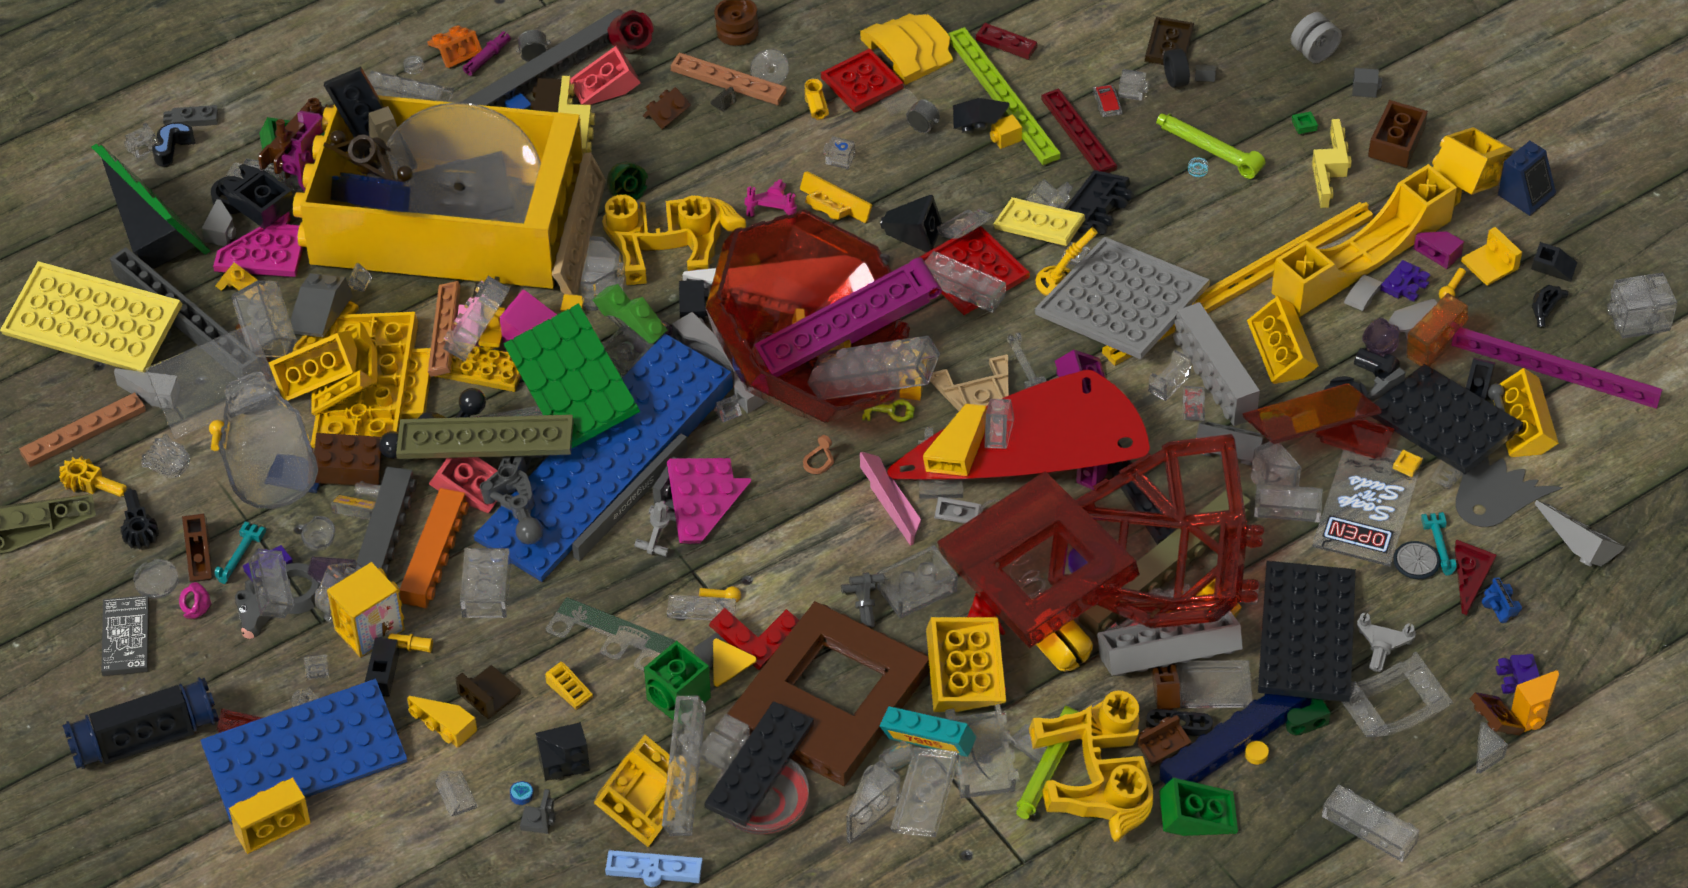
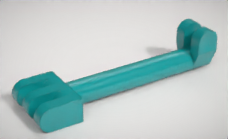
M1444 512L1438 513L1439 520H1437L1435 513H1430L1429 521L1427 514H1421L1424 530L1432 529L1440 556L1442 571L1444 575L1449 576L1456 570V560H1449L1441 528H1446L1447 523Z
M244 522L239 530L240 536L244 538L224 570L219 566L215 569V577L220 583L226 584L252 540L256 542L262 540L266 533L265 527L261 526L258 530V525L252 524L251 526L249 522Z

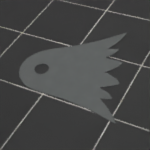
M1487 457L1467 474L1462 475L1456 496V510L1459 516L1469 524L1480 527L1494 526L1503 522L1531 502L1563 487H1535L1538 482L1537 479L1523 482L1525 469H1517L1507 473L1506 463L1503 458L1489 465ZM1475 505H1482L1485 507L1486 512L1482 515L1475 514L1473 507Z

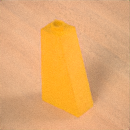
M965 404L924 453L923 460L926 472L968 476L989 423L986 406Z

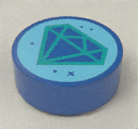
M519 781L511 786L510 799L513 803L525 805L532 800L533 788L529 783Z

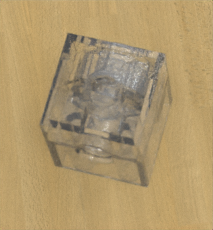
M1663 272L1615 280L1613 289L1610 291L1611 299L1610 303L1607 304V310L1609 315H1612L1615 329L1619 331L1622 339L1671 330L1677 301Z

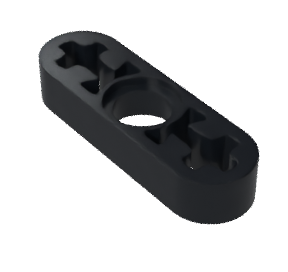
M1153 709L1146 716L1147 728H1154L1166 717L1172 718L1178 715L1186 723L1181 727L1187 735L1204 737L1212 732L1213 719L1206 713ZM1154 719H1159V723H1154ZM1200 723H1205V727H1200Z

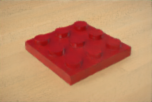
M867 49L821 72V79L854 113L904 88V83L871 49Z

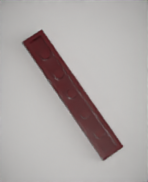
M1058 88L1042 94L1041 100L1092 168L1106 173L1116 171L1117 164L1061 90Z

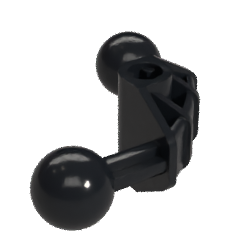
M477 388L464 390L459 396L460 411L455 418H466L481 413L486 406L484 393ZM425 412L418 419L447 417L434 412ZM389 431L382 435L379 440V450L383 456L390 459L397 458L396 451L399 432Z

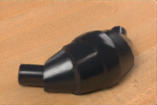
M1547 285L1535 293L1532 309L1535 318H1537V328L1546 327L1545 317H1548L1561 298L1568 297L1567 290L1561 289L1560 286Z

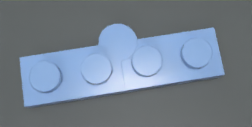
M609 850L605 872L606 875L643 878L645 885L649 887L658 886L662 880L700 883L702 858Z

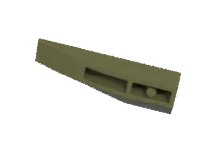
M86 494L0 506V553L13 551L96 516L93 495Z

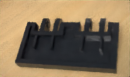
M1097 170L1091 173L1064 208L1065 210L1085 215V221L1077 232L1086 234L1092 227L1097 230V234L1104 235L1107 232V226H1112L1114 223L1112 216L1107 214L1112 207L1124 209L1128 205L1127 201L1132 200L1134 197L1133 192L1127 189L1131 184L1129 177Z

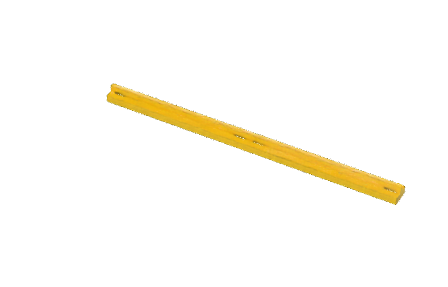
M1367 202L1355 204L1207 288L1193 304L1200 302L1207 314L1273 277L1275 259L1305 240L1310 242L1315 248L1322 249L1371 221L1373 213L1368 210L1369 204ZM1175 324L1162 336L1160 340L1166 338L1167 336L1175 332ZM1108 345L1102 348V354L1114 366L1132 357L1122 351L1114 354L1117 349Z

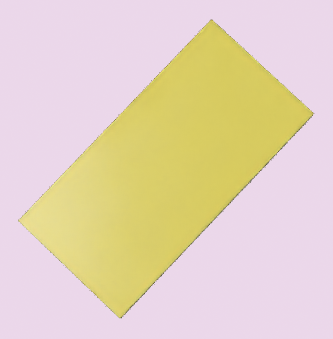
M1012 197L993 225L994 229L1067 246L1085 221V215Z

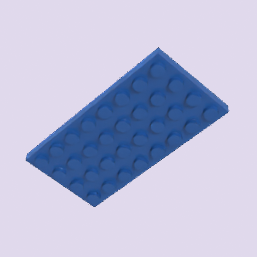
M376 679L200 740L231 824L233 823L229 811L230 807L292 777L304 797L307 798L407 762L406 754Z

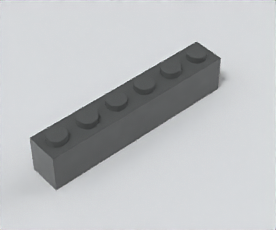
M393 467L386 468L354 572L372 562L377 568H382L388 578L390 573L389 563L395 557V544L399 543L401 537L400 528L406 522L405 512L411 506V493L416 490L417 481L413 478L412 470Z

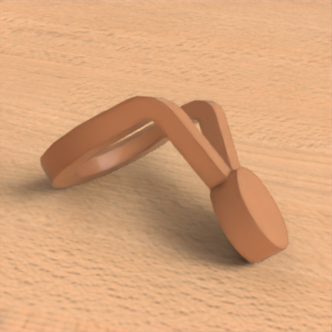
M821 435L818 438L820 446L803 459L804 469L811 474H821L834 464V459L829 450L832 441L826 435ZM823 448L828 458L826 463L820 468L810 467L807 461Z

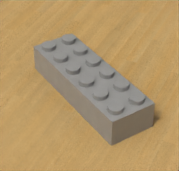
M1199 302L1177 310L1176 327L1173 334L1176 345H1180L1185 358L1192 363L1195 373L1202 378L1205 388L1209 389L1212 393L1215 403L1219 404L1222 408L1225 418L1229 419L1233 426L1256 419L1260 390L1201 303Z
M1228 607L1097 633L1099 657L1111 676H1123L1133 671L1142 672L1157 666L1167 667L1177 662L1187 663L1192 661V659L1211 658L1216 654H1231L1236 650L1243 649L1241 625Z

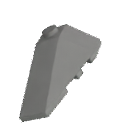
M1536 500L1535 505L1572 552L1581 557L1580 562L1590 567L1592 564L1603 566L1625 548V546L1603 533L1589 529L1590 526L1575 519L1571 520L1572 517L1550 504Z

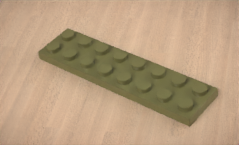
M573 415L400 419L396 455L397 459L571 455L574 419Z

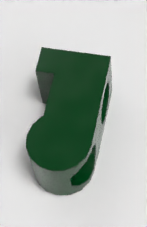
M1312 699L1310 706L1290 710L1287 715L1286 730L1292 735H1301L1329 725L1331 713L1323 699Z

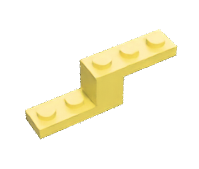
M562 76L558 113L580 115L583 154L592 153V142L589 141L593 140L594 130L591 125H595V113H591V105L573 104L571 96H574L575 86L571 84L570 76Z
M1332 119L1330 137L1333 149L1313 150L1312 167L1321 208H1329L1330 199H1333V187H1329L1330 178L1347 177L1348 168H1351V156H1347L1348 142H1344L1345 128L1341 127L1340 119Z

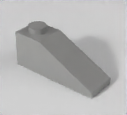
M115 368L114 374L119 387L131 394L135 392L141 400L151 406L159 408L174 407L180 391L177 375L143 373Z

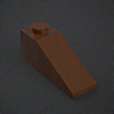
M205 514L182 516L189 580L194 582L212 579L207 518Z
M1175 663L1167 667H1152L1151 672L1157 709L1173 710L1174 708H1180V682Z

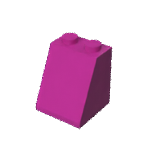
M522 290L500 316L503 343L511 339L513 340L514 337L529 329H533V327L548 319H552L557 314L527 291Z

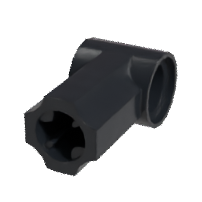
M1364 348L1359 349L1354 359V365L1373 372L1375 377L1378 376L1382 380L1400 367V362L1395 356L1390 354L1380 356Z

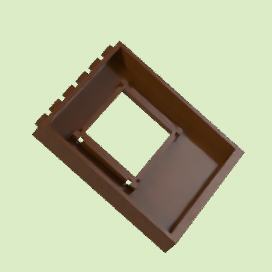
M814 601L727 713V726L749 738L773 701L813 718L814 725L791 760L845 786L884 734L880 724L888 706L902 709L930 672L929 657L923 652H917L909 648L902 642L889 638L884 633H879L869 628L864 623L850 619L846 614H840L829 606ZM823 646L883 674L854 715L794 686Z

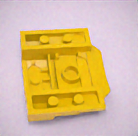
M907 14L897 20L892 19L884 24L876 23L860 31V39L869 49L874 50L879 47L893 62V72L904 85L953 62V58L948 51L950 36L930 15Z

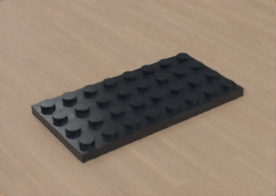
M1278 561L1266 562L1258 693L1350 702L1356 569Z

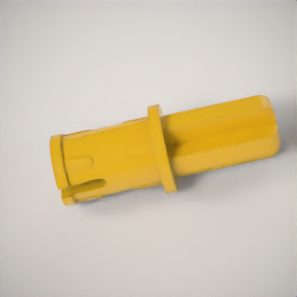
M393 633L388 636V639H397L399 648L407 649L408 652H411V650L432 652L433 638Z

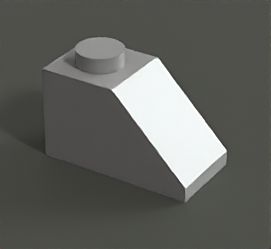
M217 199L202 227V232L206 243L226 246L230 243L231 239L235 238L236 228L221 200Z

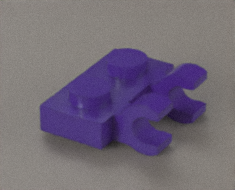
M1402 260L1381 284L1380 290L1398 299L1402 295L1410 301H1415L1419 296L1416 293L1419 287L1425 289L1430 282L1427 279L1430 277V274L1425 271L1420 272L1421 268Z
M1533 654L1511 655L1510 660L1500 658L1498 659L1499 666L1495 667L1499 676L1506 674L1514 675V677L1508 676L1503 678L1504 684L1501 685L1503 694L1513 693L1516 691L1518 684L1540 677Z

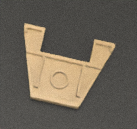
M1008 355L989 358V365L994 374L993 376L954 385L948 370L944 369L929 373V381L958 411L965 404L987 406L1009 396Z

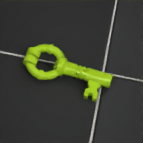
M904 399L896 400L889 405L860 401L859 409L864 410L862 420L867 418L868 421L871 419L870 414L872 411L888 413L897 422H904L913 418L915 407ZM897 405L907 406L905 416L901 417L894 414Z

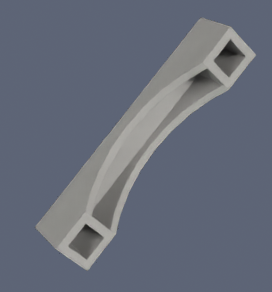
M691 312L672 323V333L675 340L700 354L714 359L721 366L732 372L735 401L747 414L768 402L769 388L764 381H760L751 368H747L742 359L730 350V347L718 338L715 331L710 330L706 326L702 318H698Z

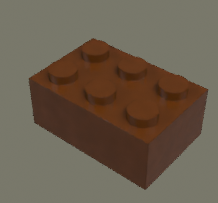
M1389 100L1370 140L1368 157L1407 168L1424 132L1428 111Z
M316 433L313 483L378 487L381 459L379 440L381 437Z

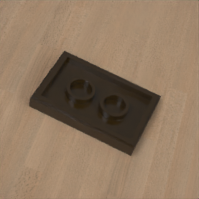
M1156 17L1144 62L1164 65L1163 57L1165 51L1180 48L1187 56L1194 23Z

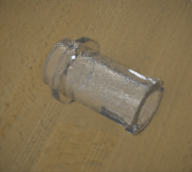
M364 481L357 482L355 485V495H358L359 498H362V496L377 498L381 485L366 484Z

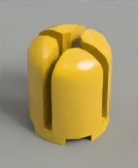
M1060 607L1061 610L1055 612L1049 609L1035 621L1037 626L1032 634L1029 632V638L1058 670L1063 672L1074 670L1080 666L1076 662L1073 653L1084 663L1093 650L1092 641L1062 607Z

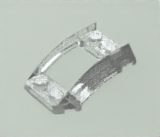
M1414 652L1413 656L1403 663L1400 661L1376 676L1360 682H1352L1350 702L1342 701L1344 707L1365 737L1389 736L1405 731L1430 719L1453 704L1451 698L1417 652ZM1408 679L1426 706L1401 720L1385 724L1368 700V697L1393 688Z

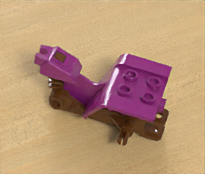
M310 98L286 126L283 119L277 120V130L275 131L277 137L260 152L258 157L259 168L265 170L270 163H274L275 174L279 175L282 172L284 179H289L291 174L297 175L298 184L305 192L306 188L303 186L304 167L307 163H315L313 158V142L316 135H321L324 132L322 118L324 109L328 107V104L322 107V103L318 98Z

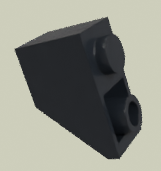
M1540 242L1531 269L1571 282L1578 262L1561 248Z

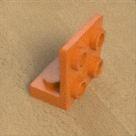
M459 25L451 27L449 32L445 34L438 33L433 35L432 39L427 41L428 46L440 50L445 67L447 68L476 56L482 50L476 32Z

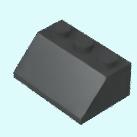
M1204 420L1199 423L1194 449L1199 450L1198 453L1211 456V453L1220 455V459L1232 461L1233 458L1241 459L1240 463L1253 466L1254 462L1258 463L1260 461L1267 434Z

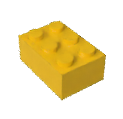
M293 777L279 782L270 789L258 792L255 796L245 801H240L229 808L235 835L247 854L310 824L305 797Z

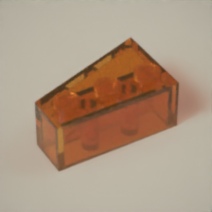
M1447 293L1408 332L1407 358L1419 366L1425 364L1430 367L1459 328L1467 322L1469 317L1468 305Z

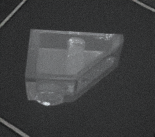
M1011 399L989 400L985 422V448L1007 449L1015 418Z

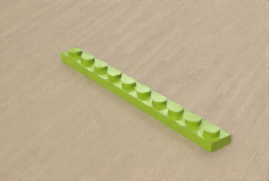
M966 28L948 33L951 45L991 98L1010 103V107L1004 112V115L1006 117L1014 115L1022 126V139L1040 163L1045 165L1060 159L1059 150Z

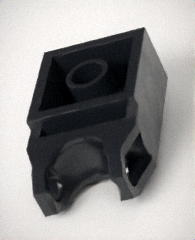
M242 164L239 166L240 175L243 177L242 180L233 182L221 179L218 181L219 190L226 196L229 204L263 229H266L293 208L292 190L265 170L261 171L256 167Z

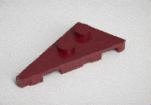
M1456 540L1454 548L1461 613L1467 615L1496 560V554Z

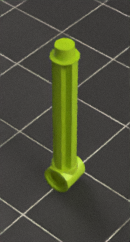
M1161 113L1157 118L1156 123L1161 126L1162 130H1166L1238 166L1239 173L1247 179L1254 178L1266 164L1264 157L1259 152L1251 151L1244 153L1173 117L1171 114L1165 115Z
M1065 705L1060 717L1065 714L1078 713L1079 711ZM1071 741L1047 746L1027 787L1017 802L1018 809L1016 814L1020 818L1028 819L1030 815L1035 814L1036 808L1043 796L1042 790L1045 783L1052 779Z

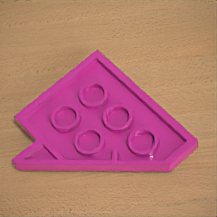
M287 212L266 229L262 227L256 228L217 251L213 265L214 271L226 272L235 262L249 274L296 277L303 247L298 245L299 225H289L291 216L290 212Z
M678 458L667 461L679 543H701L751 482V478H733L730 458Z

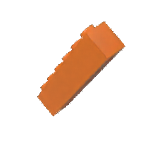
M439 489L399 589L402 604L427 608L429 601L434 599L436 583L441 581L442 568L448 563L449 550L454 548L456 532H460L462 517L468 512L469 503L466 502L464 492Z

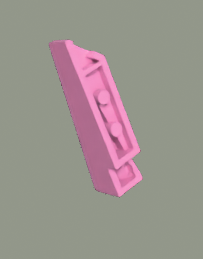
M860 452V468L869 479L870 488L910 546L913 545L917 530H919L921 525L920 517L893 478L888 476L881 458L876 455Z

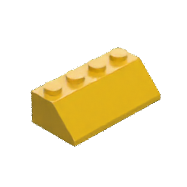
M1277 295L1247 320L1273 384L1303 379L1319 367L1292 303Z
M350 330L331 335L269 362L283 402L355 373L357 347Z
M1523 368L1501 382L1500 385L1505 390L1504 397L1502 398L1505 412L1523 422V429L1505 443L1509 456L1542 455L1559 444L1539 377Z

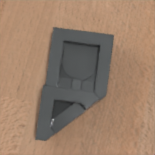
M1399 367L1384 380L1377 376L1374 380V387L1367 392V399L1381 398L1405 380L1406 372Z

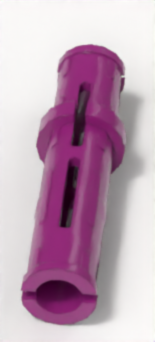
M502 31L494 40L488 41L486 47L463 66L464 72L472 76L492 56L500 53V49L511 41L510 35Z

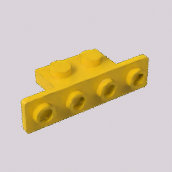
M808 171L804 172L800 190L809 194L806 197L805 203L811 205L817 211L828 214L832 219L839 220L850 215L863 223L868 222L872 210L871 203Z

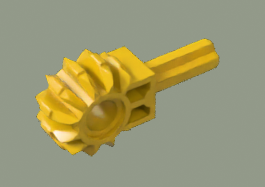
M82 455L79 459H75L72 456L71 461L65 460L64 466H60V482L64 484L66 490L72 489L74 493L81 489L83 492L94 494L98 488L121 497L124 496V492L127 490L126 485L103 477L101 468L94 466L90 459L84 460Z

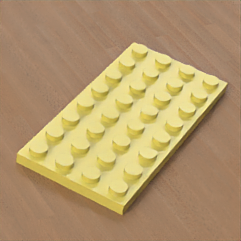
M38 261L0 331L6 336L126 370L144 373L148 371L183 304L178 299Z

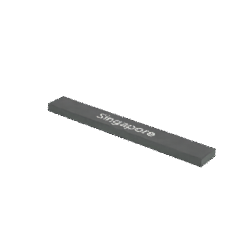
M680 433L572 543L575 559L580 561L649 491L666 468L669 459H672V457L681 458L688 450L687 436Z

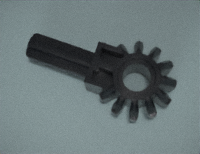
M129 488L124 492L127 511H124L126 520H124L120 530L122 539L131 549L136 546L139 550L142 546L149 548L150 543H156V537L159 536L157 522L149 514H146L144 506L140 507L137 491Z

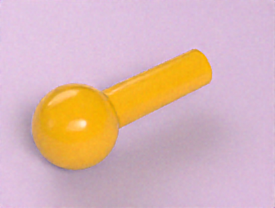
M1463 268L1457 270L1448 286H1444L1439 290V298L1441 300L1452 301L1455 298V289L1466 273Z
M214 420L209 425V432L212 434L211 450L213 451L219 450L221 435L226 431V425L221 420Z
M730 586L726 590L700 588L699 597L725 599L728 603H736L741 599V591L735 586Z

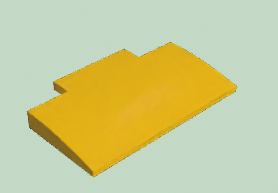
M415 312L339 315L331 327L330 336L344 332L361 322L377 349V383L316 414L311 439L312 448H315L316 433L382 437L383 434L389 431L399 432L400 419H418L420 415L426 412L431 379L428 373L431 348L415 349L418 319Z

